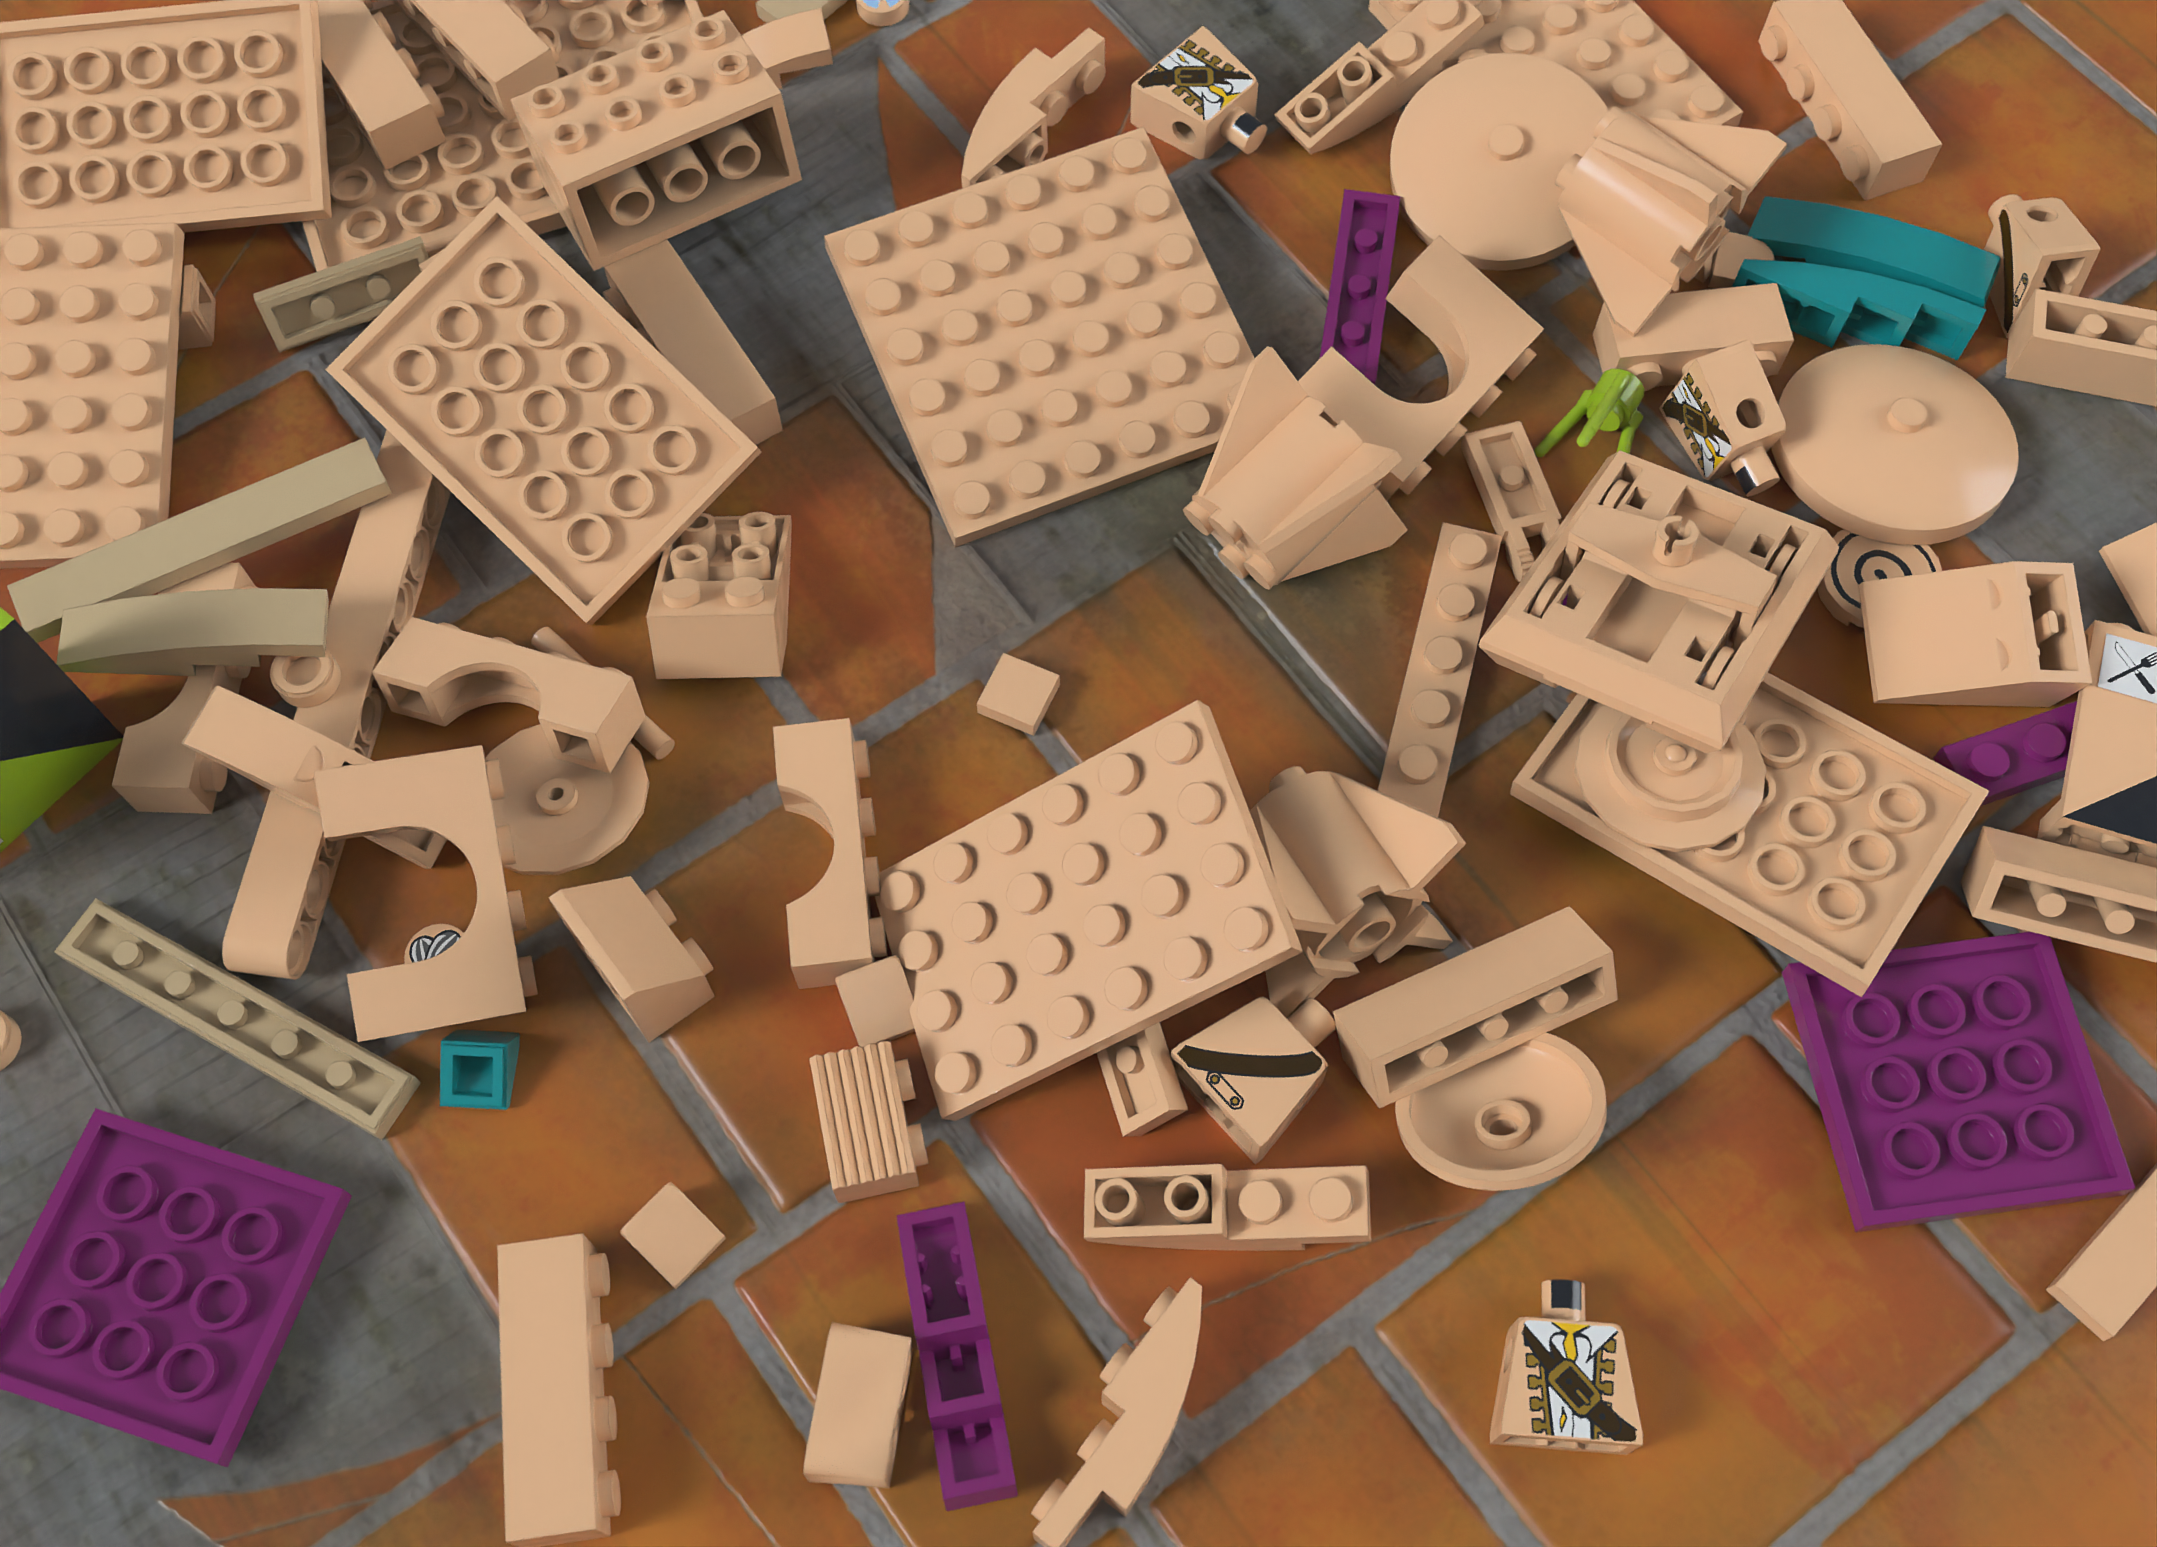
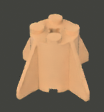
M1615 106L1604 114L1593 133V137L1596 140L1583 157L1574 154L1565 163L1557 176L1555 184L1563 189L1557 202L1559 212L1617 326L1634 337L1672 290L1674 292L1679 290L1680 278L1688 283L1695 277L1704 283L1711 272L1712 255L1730 231L1724 226V217L1729 208L1740 214L1747 196L1787 148L1786 142L1768 130L1640 116L1631 111L1624 113Z
M1268 346L1249 363L1201 488L1192 496V501L1183 509V512L1187 519L1201 533L1206 536L1211 533L1222 545L1223 549L1218 553V556L1234 575L1244 579L1250 574L1262 587L1270 590L1274 585H1278L1282 581L1390 547L1408 529L1377 489L1382 483L1380 479L1385 477L1402 460L1395 449L1365 443L1343 419L1334 427L1319 416L1328 406L1318 399L1308 396L1273 347Z
M1294 766L1285 769L1272 779L1269 784L1270 792L1249 812L1303 950L1302 953L1265 970L1270 1002L1285 1018L1289 1017L1308 999H1314L1334 978H1344L1360 973L1354 962L1362 960L1371 954L1374 955L1380 964L1392 957L1406 944L1445 949L1453 942L1441 923L1422 905V901L1430 902L1429 896L1423 887L1466 845L1452 823L1335 772L1315 771L1306 774L1303 768Z

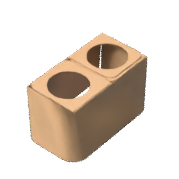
M832 1322L828 1334L805 1454L804 1475L809 1482L890 1488L901 1425L900 1417H902L913 1357V1345L910 1337Z

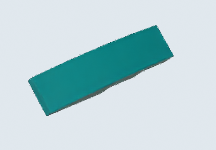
M1765 196L1747 235L1764 242L1771 249L1774 256L1805 258L1806 263L1868 272L1926 287L1983 308L2000 267V256L1945 234L1889 217L1824 203Z
M1744 259L1732 287L1777 283L1791 331L1828 347H1833L1840 332L1869 344L1900 346L1905 338L1957 361L1977 330L1986 311L1985 308L1926 287L1868 272L1805 262Z

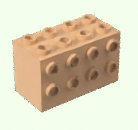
M724 10L699 18L689 25L658 38L644 41L639 46L603 61L594 62L584 69L548 84L539 85L529 92L510 99L542 184L593 271L802 180L781 92Z

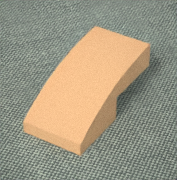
M821 8L777 19L741 35L778 89H782L780 78L782 73L833 64Z

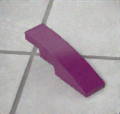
M965 1202L896 1215L915 1338L919 1350L929 1419L933 1431L946 1511L1018 1497Z

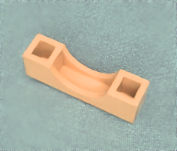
M226 563L162 590L158 594L258 587L255 586L240 563ZM196 665V675L188 676L182 691L166 709L146 721L125 728L112 787L137 812L213 813L217 792L222 791L226 784L227 767L181 743L215 686L218 685L239 694L241 680L249 675L251 666Z
M411 617L372 671L392 712L444 727L462 714L487 704L511 702L532 707L539 711L538 719L554 758L609 774L646 717L632 676L626 675L618 669L612 667L599 668L570 660L568 657L557 652L544 653L521 647L501 637L488 638L462 631L460 628L445 622L437 624Z
M850 718L773 727L777 786L785 811L797 813L814 820L834 840L832 860L823 878L807 894L786 905L791 969L799 989L837 985L836 977L876 962L875 957L887 956L883 917L872 918L870 896L880 895L881 890L877 856L866 858L864 837L876 836L873 803L871 797L861 798L859 779L870 778L868 748L866 740L855 741Z

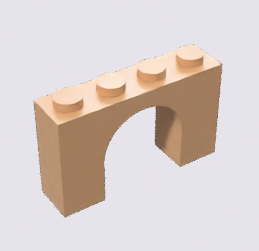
M1440 235L1403 272L1385 299L1428 336L1441 352L1449 376L1447 396L1435 402L1422 404L1408 403L1395 399L1376 387L1332 346L1298 381L1308 396L1318 399L1328 406L1319 415L1335 427L1343 419L1365 443L1395 449L1401 456L1402 460L1385 477L1380 479L1382 483L1377 489L1386 501L1399 488L1407 496L1432 470L1424 460L1434 449L1443 457L1467 431L1460 421L1469 411L1478 419L1502 393L1495 383L1504 374L1513 381L1537 355L1529 346L1544 330L1539 323Z
M479 745L315 770L314 777L325 839L337 841L399 830H422L435 833L451 841L464 853L472 866L477 884V903L473 918L460 939L446 951L427 960L347 974L358 1042L525 1012L527 1010L525 997L538 995L531 955L518 958L514 931L527 929L521 891L507 892L503 866L516 864L510 825L496 826L492 800L505 798L499 759L485 761L483 747Z

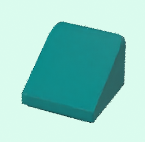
M455 1030L441 1040L440 1106L507 1110L510 1107L520 1048V1034L516 1032Z

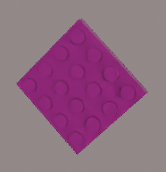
M2023 932L1894 949L1890 951L1862 997L1801 962L1789 963L1782 971L1855 1232L2122 1196L2136 1189L2050 936L2034 932Z
M95 1108L0 1292V1389L228 1468L352 1195L342 1188Z

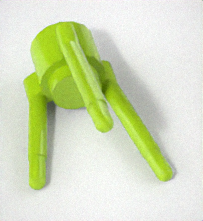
M1609 369L1605 371L1594 389L1585 390L1577 404L1535 448V455L1543 457L1585 414H1587L1588 422L1577 438V444L1580 447H1586L1599 429L1615 431L1620 428L1622 432L1617 452L1620 450L1630 454L1635 432L1643 420V415L1637 410L1644 397L1645 389L1642 382L1626 370Z

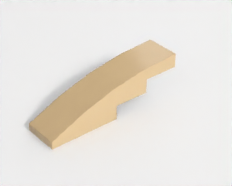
M282 588L186 591L122 598L63 609L56 664L63 672L195 676L196 665L260 667L261 655L325 657L329 608L327 589Z

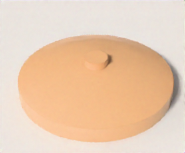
M1496 53L1471 58L1447 68L1429 80L1414 95L1404 109L1395 128L1390 154V179L1393 195L1400 196L1399 211L1410 229L1427 246L1440 235L1479 269L1516 270L1542 264L1558 257L1576 244L1559 212L1557 202L1563 189L1557 186L1555 181L1565 163L1574 154L1583 157L1596 140L1593 137L1594 130L1608 111L1605 103L1597 92L1576 73L1560 64L1538 56L1519 53Z
M1868 344L1849 346L1827 352L1799 369L1787 383L1778 401V406L1786 422V431L1772 446V452L1783 478L1794 493L1821 517L1840 528L1868 539L1899 545H1925L1961 537L1981 526L1994 514L2008 493L2016 476L2019 460L2016 435L2007 414L1995 397L1976 379L1960 368L1918 350L1892 345Z

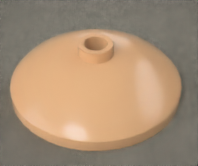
M1544 1033L1397 1100L1395 1112L1398 1130L1406 1149L1430 1173L1463 1187L1501 1191L1521 1189L1547 1182L1564 1174L1581 1162L1594 1148L1603 1132L1607 1116V1101L1603 1080L1593 1062L1568 1041L1555 1035Z

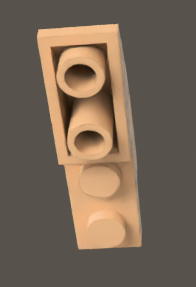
M1423 0L1369 48H1366L1360 42L1355 44L1276 112V120L1310 154L1328 149L1356 136L1400 109L1429 80L1444 70L1442 62L1484 27L1483 14L1468 0Z
M1087 28L1052 59L1035 47L1014 67L985 105L972 131L961 173L962 188L1043 160L1048 152L1047 127L1057 124L1063 118L1067 109L1085 94L1093 93L1105 78V38L1092 29Z
M218 685L213 689L181 743L301 807H308L320 813L314 777L315 770L374 762L290 718ZM399 830L363 836L424 869L432 868L447 841L442 836L422 830Z
M1222 1164L1085 1169L1084 1239L1089 1242L1153 1248L1243 1251L1305 1250V1244L1371 1242L1369 1172L1366 1165L1227 1171Z
M1191 1277L1179 1293L1169 1286L1162 1292L1144 1317L1143 1321L1152 1327L1135 1350L1127 1343H1124L1100 1374L1099 1378L1108 1384L1102 1391V1404L1119 1419L1114 1426L1105 1419L1099 1422L1077 1453L1086 1463L1069 1485L1060 1478H1057L1034 1507L1031 1514L1040 1523L1034 1529L1033 1536L1034 1540L1043 1547H1066L1102 1499L1122 1516L1126 1517L1153 1475L1168 1446L1180 1416L1195 1362L1201 1324L1202 1286Z

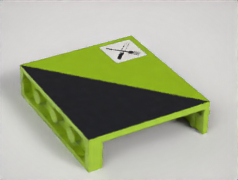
M0 607L1 853L123 740V735L23 627Z

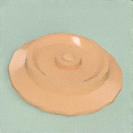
M1606 705L1596 712L1581 733L1575 770L1585 801L1607 827L1639 845L1673 852L1715 847L1742 831L1763 800L1766 767L1755 737L1740 720L1722 750L1709 753L1702 752L1646 728V722Z
M541 724L520 730L491 750L485 758V761L499 759L505 798L492 800L496 826L510 825L516 864L504 865L503 867L519 874L560 875L593 864L623 843L644 813L650 782L641 752L631 742L610 774L554 758Z

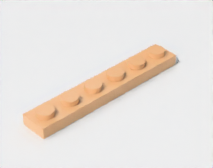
M1443 522L1377 790L1436 817L1439 816L1502 540L1501 535Z

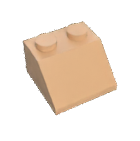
M628 876L561 889L549 897L577 945L649 1043L715 997L705 975L714 970L713 966L692 937L681 944L671 931L669 926L675 923L677 919L656 889L644 895L632 877Z

